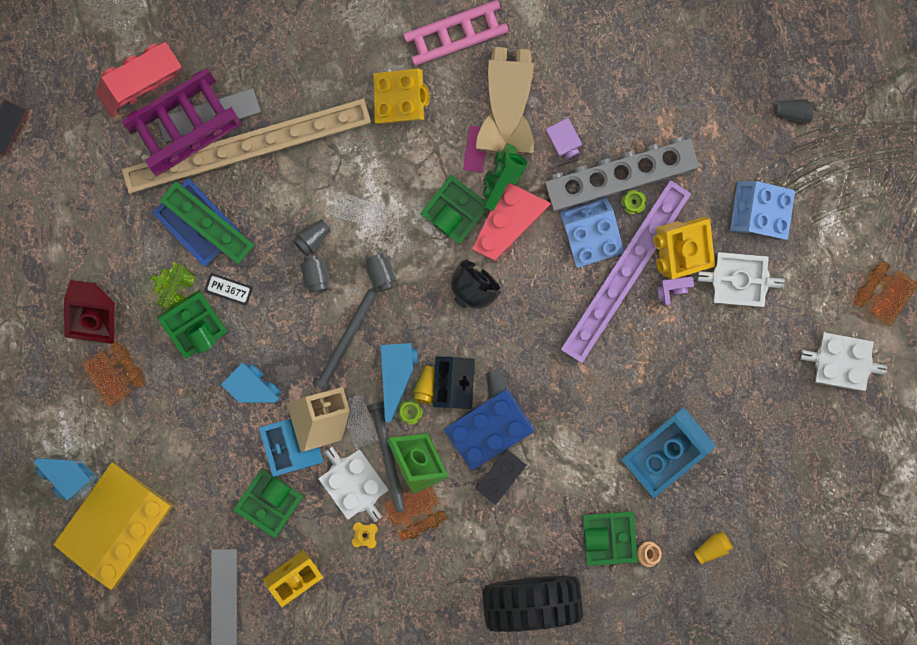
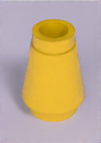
M424 366L412 391L414 401L432 405L435 367Z
M723 531L720 533L715 532L694 551V554L699 562L704 564L729 554V550L733 549V545Z

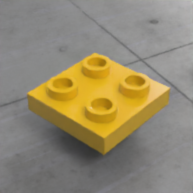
M421 69L373 73L375 124L424 120V107L429 104L430 96L427 86L423 84V72Z

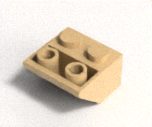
M343 387L287 403L301 452L342 441L350 414Z

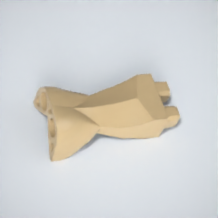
M494 47L488 64V91L492 113L485 119L478 133L476 150L497 154L498 150L503 151L506 143L516 147L517 154L521 156L532 155L534 150L533 135L529 123L523 116L533 77L534 63H531V50L517 49L515 62L506 61L507 48Z

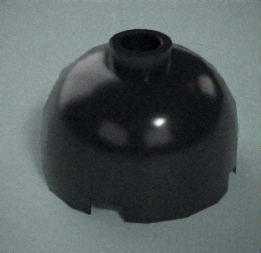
M462 260L452 274L451 289L456 296L454 300L463 308L468 306L473 309H482L490 306L501 294L502 291H498L501 287L486 270L482 269L479 272L474 269L476 264L468 260Z

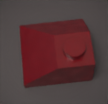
M70 280L64 297V337L114 344L115 303L96 283Z

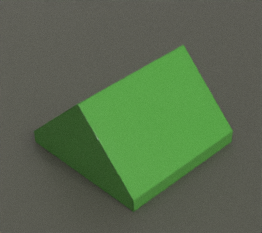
M428 433L391 437L387 440L413 494L448 477Z

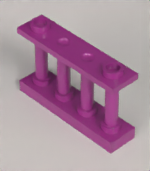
M208 68L195 73L191 79L139 111L131 112L126 119L122 120L130 134L136 131L139 133L151 154L149 158L145 159V162L156 177L242 125L233 108L224 109L210 87L216 83V80ZM201 91L216 114L214 118L206 123L202 122L189 101L191 97ZM178 105H181L194 127L193 131L184 136L180 135L167 113ZM157 118L160 119L172 139V143L163 149H159L146 127L147 124Z

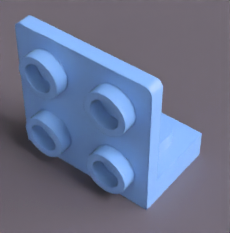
M737 181L730 231L756 233L787 240L795 191L758 181Z
M607 197L559 212L576 267H582L623 254L624 249L614 211Z

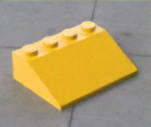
M111 462L53 545L90 576L110 590H113L121 582L174 505L114 462Z

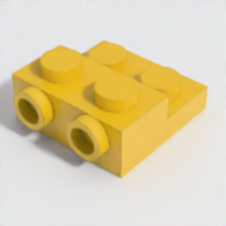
M702 217L685 223L676 221L656 227L657 234L654 235L653 242L660 255V258L656 260V266L663 276L673 280L715 267L710 218Z

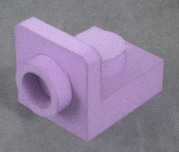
M693 277L660 281L661 286L657 287L659 302L663 301L664 306L671 305L669 290H673V295L688 293V288L694 287Z

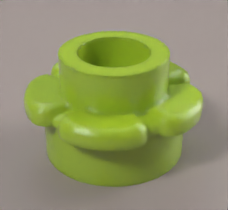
M629 190L622 197L621 204L629 214L641 213L646 207V197L642 192Z
M403 401L399 405L398 417L402 422H407L409 425L417 423L418 419L423 415V410L419 407L417 401ZM408 410H412L413 413L409 415Z

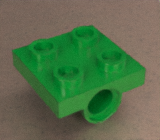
M506 143L503 151L498 150L493 162L495 166L492 172L488 170L483 180V185H486L482 196L485 197L484 207L492 211L496 208L507 184H518L528 165V161L516 153V147Z
M451 174L420 215L457 244L461 245L488 209L484 207L485 200Z
M200 289L157 316L158 321L185 359L196 352L203 353L216 343V339L228 332Z
M261 468L233 511L273 538H276L304 496Z
M634 511L583 515L586 566L638 562Z

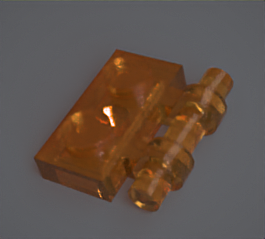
M882 260L878 268L875 267L870 273L872 277L865 287L862 286L858 291L859 296L854 303L863 308L868 300L871 301L874 305L869 313L888 326H892L916 290L917 282L899 270L895 272L893 277H890L886 272L891 265ZM881 281L886 284V287L878 296L873 292Z
M119 341L110 346L115 353L112 357L109 358L105 351H101L82 364L109 407L132 393L126 385L129 382L133 381L137 388L146 384L141 376L143 374L139 367H135L129 357V351L127 348L124 349ZM119 362L127 371V374L123 377L120 376L114 366Z
M432 486L416 494H413L411 490L403 493L404 512L397 513L395 511L393 499L383 503L393 525L396 526L404 522L407 528L398 533L402 542L409 538L415 539L419 537V533L431 527L435 529L440 526L439 523L448 519L444 510L434 514L431 509L440 504ZM424 512L427 518L413 524L411 518Z

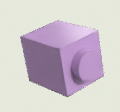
M569 118L545 130L559 159L565 156L567 160L580 153L578 149L582 147V143Z

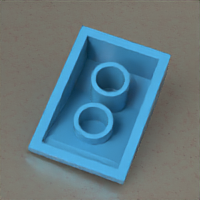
M412 343L381 345L385 422L393 421L413 374L414 365H419L418 349H413Z
M683 407L621 460L654 499L709 454L716 445Z

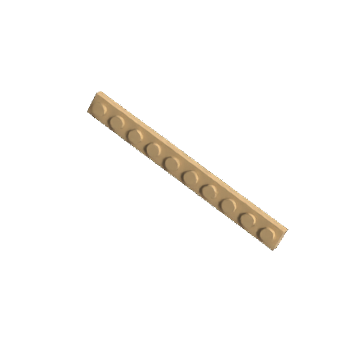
M360 99L213 142L157 177L150 170L146 162L124 168L122 172L128 192L133 194L369 125L371 120L365 100Z

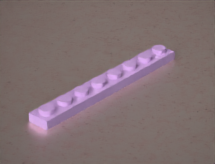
M669 181L561 348V351L578 362L583 363L656 250L653 242V237L657 234L656 227L674 222L691 196L690 192L673 181Z

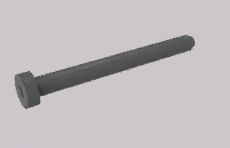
M369 289L365 294L320 378L315 377L312 382L316 386L326 391L329 390L330 385L328 382L377 295L375 290Z
M384 402L373 403L367 406L368 412H373L394 508L397 513L404 512L405 506L392 450L387 441L389 437L382 411L384 410Z

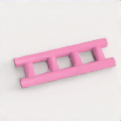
M498 0L403 33L406 43L414 40L419 55L412 57L414 65L418 66L508 33L507 24L498 25L494 14L495 10L501 9ZM484 15L489 29L475 34L470 20ZM461 23L465 38L451 42L446 28ZM437 32L442 46L428 51L423 37Z

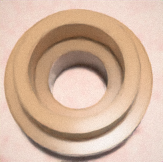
M643 542L638 547L637 559L642 566L652 567L660 561L661 550L653 542Z

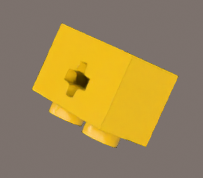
M302 550L262 580L279 605L283 607L323 579V576L307 553Z

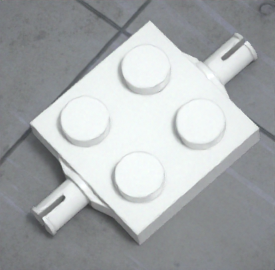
M721 252L717 253L714 271H699L698 276L707 277H697L698 282H712L714 288L713 303L765 307V295L768 288L784 289V284L777 283H784L785 279L770 277L768 272L769 257Z
M823 333L821 345L817 352L803 349L801 351L800 360L815 362L816 375L814 383L865 392L868 377L871 373L885 376L887 372V365L873 363V341Z
M331 447L329 449L330 452L327 450L324 454H326L333 465L318 480L347 520L355 514L366 510L375 523L383 516L374 504L380 496L389 491L360 449L349 457L341 459L334 447Z

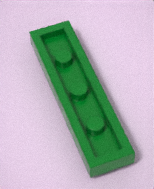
M176 181L160 199V202L238 265L255 246Z

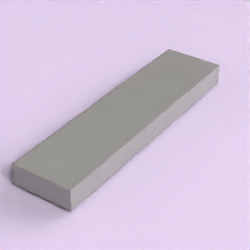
M254 88L218 99L224 109L232 107L240 120L261 114ZM209 103L194 107L203 123H206L216 115ZM184 110L169 115L181 136L193 131L194 127ZM157 118L165 143L172 142L160 119Z
M211 549V645H237L238 549Z

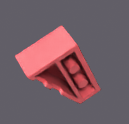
M166 42L159 46L157 43L152 44L139 57L133 55L127 58L121 67L117 69L111 67L101 74L102 77L95 93L111 118L118 114L117 109L128 102L131 105L138 101L137 97L148 91H154L179 74L182 66Z
M508 183L494 211L491 210L472 248V252L495 262L551 206V203Z

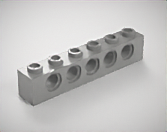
M683 136L669 140L670 145L660 147L659 144L645 147L646 152L636 154L635 151L627 152L620 155V160L613 162L611 158L596 162L597 166L588 169L587 165L572 169L573 174L563 176L562 172L548 176L549 181H546L544 186L551 203L552 212L562 211L698 170L699 164L691 138L684 140ZM663 154H673L676 159L675 164L666 165L662 160ZM641 160L649 161L652 166L651 171L648 173L641 172L638 168V162ZM618 167L624 168L628 174L627 178L624 180L617 179L614 176V170ZM594 174L600 175L603 178V185L600 187L592 186L590 177ZM568 182H576L579 185V192L569 194L565 189V185Z

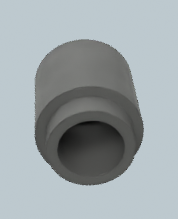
M384 253L374 255L365 260L367 263L365 268L374 289L379 288L380 292L395 287L393 282L397 281L389 258H386Z
M318 254L304 257L305 262L301 263L300 266L305 287H308L309 293L328 289L330 279L325 258L319 259Z

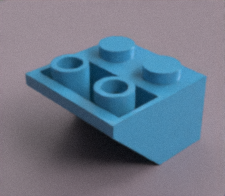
M242 363L221 384L239 403H280L283 400L279 396L282 393L281 390L270 381L266 383L261 378L264 375L263 372L252 363L249 365Z
M291 419L259 428L273 477L324 462L320 447L304 452L300 451Z
M37 458L34 461L37 466L35 469L37 474L43 480L48 479L54 485L52 490L61 500L63 498L67 501L76 499L98 480L82 460Z

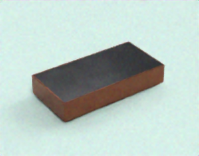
M5 99L0 107V153L7 156L28 110Z

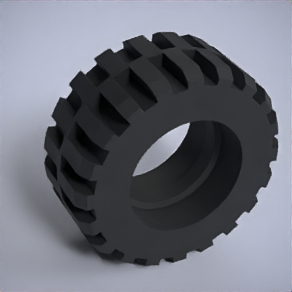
M549 576L502 581L486 585L482 591L485 623L490 631L520 632L551 629L579 623L583 617L580 581L573 576Z

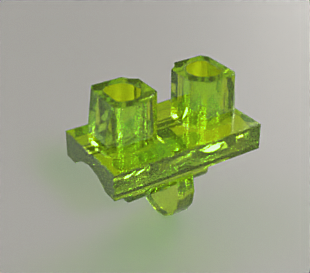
M175 262L170 273L169 270L162 268L159 277L152 274L150 279L156 281L152 291L158 294L161 291L156 304L168 309V307H172L186 297L175 293L178 284L190 288L195 275L186 270L185 266Z

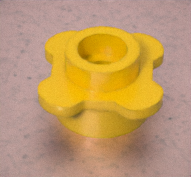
M360 522L355 523L353 526L355 534L352 539V545L354 547L367 546L370 549L374 548L377 544L375 533L378 531V527L373 523L370 525H362ZM363 533L367 534L366 538H363Z

